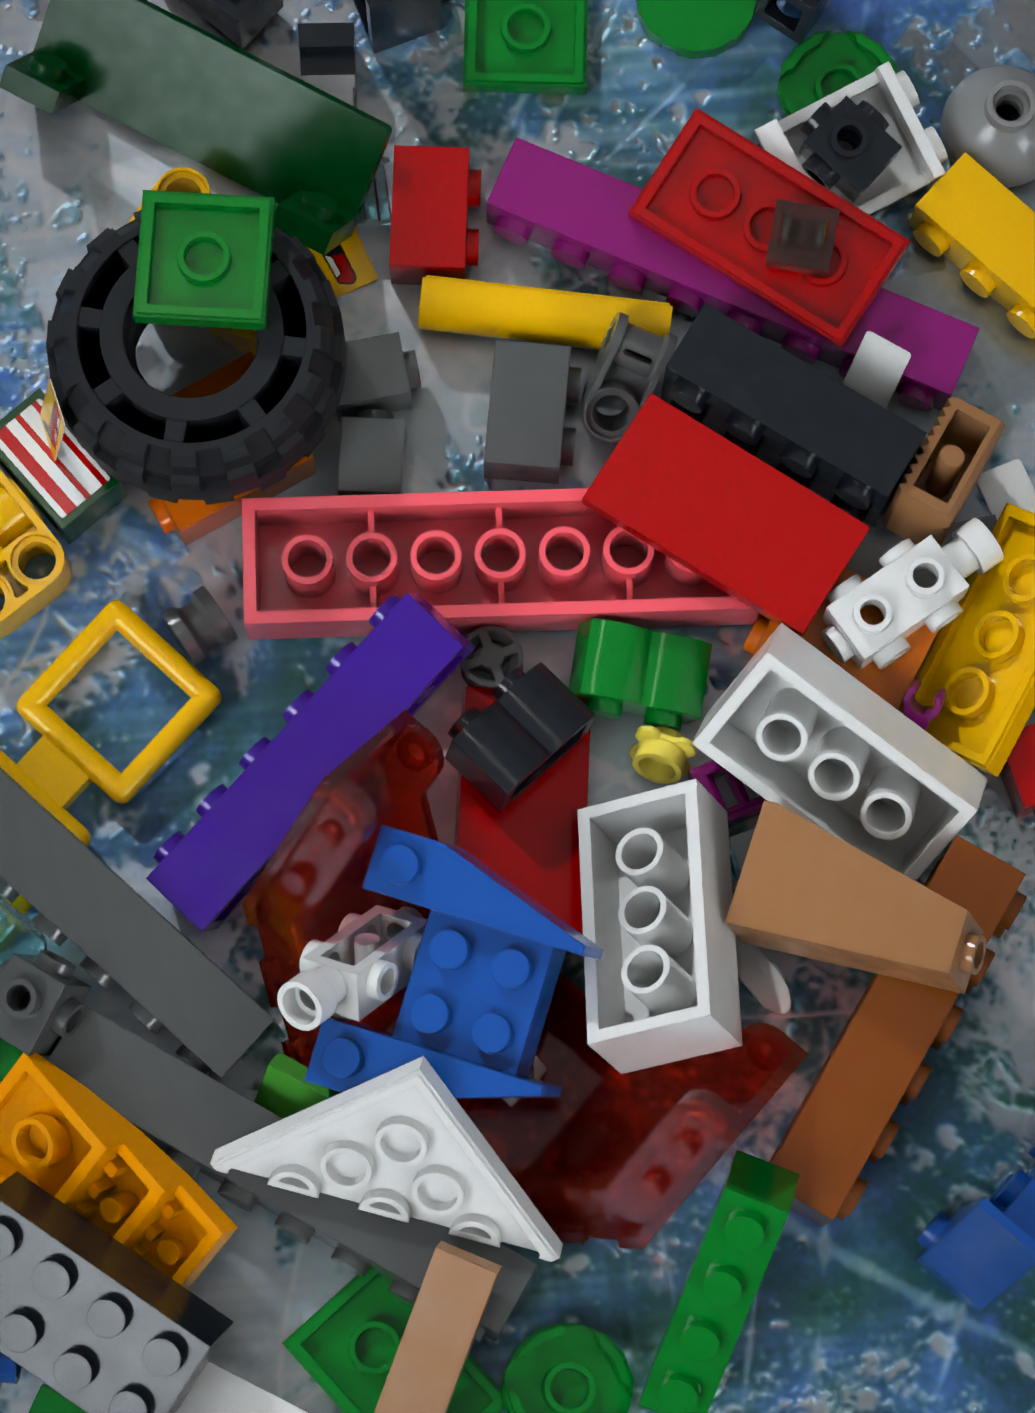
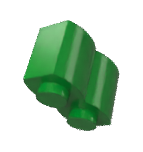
M591 618L578 625L569 689L596 714V718L620 719L623 711L644 717L643 726L668 727L680 732L682 724H689L701 719L712 644L687 636L651 631L623 622Z

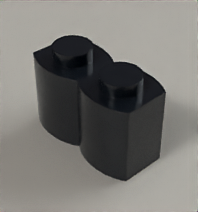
M542 662L534 666L527 673H524L520 668L513 670L494 690L492 695L497 699L496 702L492 703L482 712L475 706L470 708L453 724L448 732L452 741L445 759L499 812L516 800L546 770L551 768L576 746L588 733L596 717V714Z

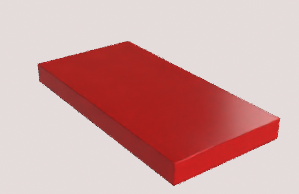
M698 108L694 110L628 212L630 219L839 350L843 348L910 244V240Z
M650 393L582 498L583 505L776 624L780 625L782 622L800 637L803 636L870 529V526Z
M466 686L462 694L461 716L474 706L482 712L492 703L496 702L497 699L492 695L495 689L489 690ZM590 729L582 740L563 758L546 770L526 791L500 812L458 772L454 846L468 851L581 934L583 929L577 810L586 808L588 803Z

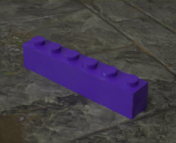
M406 593L401 599L396 594L389 597L371 616L369 623L374 629L358 647L353 642H350L331 659L325 668L331 675L315 694L308 689L289 705L282 715V718L287 722L285 727L272 741L267 737H263L255 743L239 762V765L244 769L243 773L229 788L221 784L211 791L196 809V812L202 818L186 835L181 831L173 834L153 856V859L159 865L146 879L200 932L220 927L476 648L420 594Z

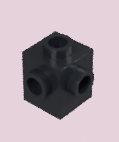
M847 95L834 109L827 102H824L800 129L808 136L799 150V153L806 159L802 164L805 172L815 182L828 190L833 186L837 187L853 203L896 158L902 146L885 131L889 127V123L876 108L864 100H861L856 105ZM837 141L848 142L853 150L843 149Z

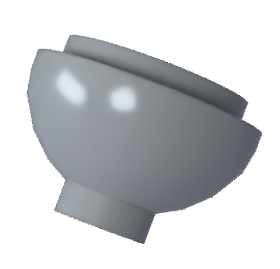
M993 65L971 73L953 89L944 105L940 121L941 140L953 164L966 152L1006 188L1020 186L1035 179V73L1018 66ZM1004 104L1011 105L1018 111L1019 118L1014 121L1004 120L997 114L996 109Z

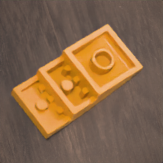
M23 1052L0 1083V1184L18 1171L177 1283L189 1289L237 1230L238 1227L180 1166L141 1130L87 1087L38 1053L28 1055Z

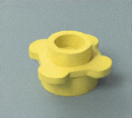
M640 726L637 728L635 737L639 742L631 746L629 755L633 759V768L639 775L655 783L672 784L688 774L691 765L687 760L690 757H694L697 752V748L692 745L693 741L668 727Z

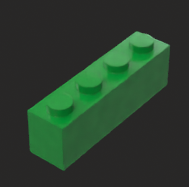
M736 1151L652 1361L638 1405L658 1413H708L789 1215L800 1174L742 1151Z

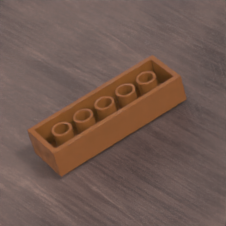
M958 835L954 837L941 854L924 884L925 887L968 910L983 930L986 945L992 935L1000 939L1005 929L1009 930L1027 898L1026 895L1017 891L1026 875L1025 873ZM986 948L983 965L977 975H970L966 994H969L974 986H978L996 954L995 952ZM874 973L769 1160L770 1163L800 1174L791 1210L821 1227L832 1222L835 1217L843 1221L846 1216L849 1217L868 1184L867 1181L858 1177L867 1160L875 1163L878 1158L881 1159L900 1127L899 1123L890 1119L898 1103L906 1107L910 1100L914 1101L932 1069V1066L922 1061L928 1049L931 1047L938 1050L942 1043L945 1044L964 1012V1009L954 1004L960 993Z

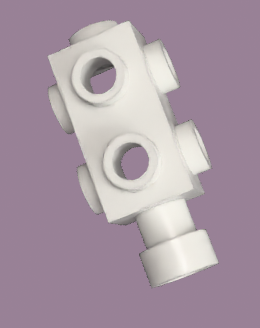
M972 518L952 532L953 540L942 548L932 535L917 545H914L910 538L905 539L879 559V563L883 568L871 577L862 581L859 575L856 574L838 585L829 593L827 599L831 604L826 607L822 617L828 627L821 631V636L832 654L841 663L852 658L859 669L874 661L881 670L896 661L911 648L905 638L923 625H926L931 633H935L953 621L963 612V609L957 602L964 598L970 587L965 578L974 572L982 575L1004 559L1003 552L990 530L979 519ZM918 569H927L936 581V584L930 588H922L914 582L913 573ZM874 605L880 609L884 619L879 624L870 625L863 621L860 610L864 606Z
M375 905L363 915L355 913L346 915L339 926L338 933L325 942L317 939L308 942L300 957V973L283 984L278 991V1007L285 1020L293 1027L303 1031L315 1029L331 1016L340 1020H355L359 1022L408 985L427 919H424L419 911L411 907H402L397 911Z

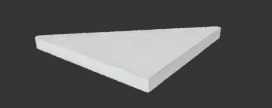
M424 1056L215 1149L210 1162L215 1171L228 1174L231 1168L269 1178L267 1185L318 1198L321 1192L359 1203L358 1209L407 1223H409L411 1217L449 1227L448 1234L500 1248L501 1242L534 1250L539 1252V1259L552 1262L559 1259L563 1243Z

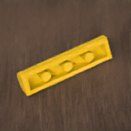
M426 275V277L422 278L418 329L600 350L605 334L618 312L628 315L629 323L663 337L666 333H670L673 306L666 302Z

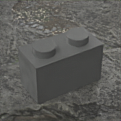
M495 340L484 452V478L559 484L560 465L573 466L576 428L564 427L566 404L579 405L582 368L570 367L571 346Z

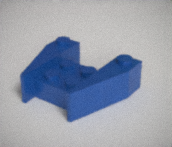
M381 824L362 888L428 908L430 913L394 1032L390 1033L352 1020L328 1018L321 1024L304 1081L342 1093L424 1056L455 1099L560 1097L563 1087L529 1077L566 951L601 960L604 950L465 849Z
M1035 1144L1031 1147V1149L1028 1152V1154L1031 1155L1034 1159ZM1035 1163L1027 1173L1021 1169L1014 1175L1011 1173L988 1200L983 1197L955 1210L950 1217L940 1210L915 1239L924 1248L914 1261L973 1312L983 1310L1035 1266Z

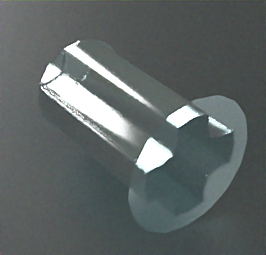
M382 157L355 225L358 228H375L391 223V208L385 164L389 163L390 159L387 157Z

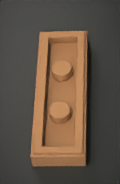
M440 1240L435 1247L374 1413H447L501 1271V1265Z

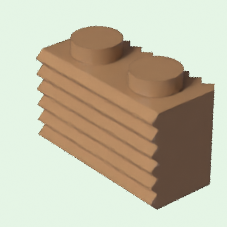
M958 397L948 398L939 417H937L928 436H926L923 445L920 447L917 455H915L907 473L898 485L883 518L885 528L905 539L910 538L915 544L932 535L941 547L1005 429L1003 422Z

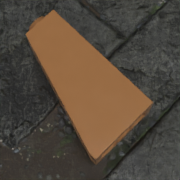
M764 800L725 923L743 943L965 994L970 975H977L979 973L986 953V938L983 936V930L968 910L783 806Z

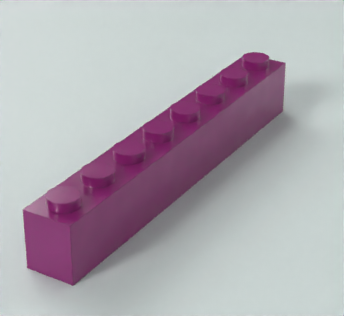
M515 138L486 202L487 223L494 226V232L500 237L520 245H526L528 240L551 249L550 254L555 259L574 268H584L588 264L609 273L608 278L610 281L626 290L641 292L643 288L658 293L665 296V302L670 303V306H673L675 310L687 315L697 316L703 305L707 304L758 335L781 344L782 349L808 364L815 363L817 359L839 368L838 373L844 379L866 332L871 331L911 354V358L894 391L898 393L897 399L913 409L929 412L932 408L941 411L947 399L951 398L979 332V327L881 288L843 348L839 350L630 219L628 212L643 189L520 138Z

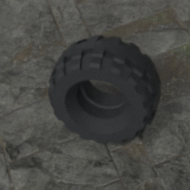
M141 210L134 212L135 219L117 230L106 228L86 246L88 253L75 266L74 270L68 268L56 291L57 302L52 320H48L46 351L50 379L62 415L78 443L104 471L122 484L128 483L147 492L150 497L178 503V499L204 500L206 505L235 501V495L258 487L263 491L284 479L286 472L304 456L308 458L325 437V430L335 410L338 411L345 385L347 348L341 311L330 281L325 277L314 255L296 236L291 238L274 226L266 330H255L257 352L250 367L234 384L210 396L180 398L162 393L145 381L136 361V346L148 324L135 323L133 318Z

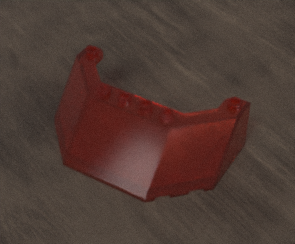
M406 710L322 779L242 902L248 926H257L265 957L259 961V966L271 1007H278L277 995L281 986L300 973V957L307 943L313 939L325 942L338 933L342 920L349 913L363 915L375 905L397 911L402 907H411L419 911L424 919H428L430 913L428 908L362 888L381 824L439 841L426 793L443 769V750L437 738ZM560 972L535 1054L548 1069L539 1080L563 1087L560 1097L520 1098L512 1108L501 1098L456 1100L562 1243L584 1245L589 1238L618 1240L619 1248L643 1250L807 1057L808 1053L777 1027L767 1023L756 1022L748 1024L742 1029L743 1046L620 1074L587 1044L585 993ZM407 986L358 1023L393 1033ZM283 1017L288 1035L281 1042L284 1054L308 1068L321 1024L313 1030L303 1031L293 1027Z

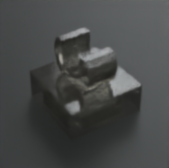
M777 199L766 266L828 277L840 210Z

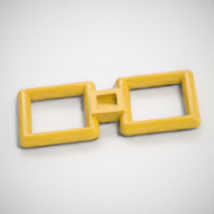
M114 600L109 602L18 699L16 708L19 715L35 728L42 737L17 764L0 749V767L88 847L91 841L90 832L67 811L69 806L92 782L114 802L119 804L129 802L217 708L221 702L222 695L220 690L125 603ZM116 631L190 697L185 705L122 772L118 771L47 706ZM19 895L13 903L6 898L0 903V941L32 907L22 895Z

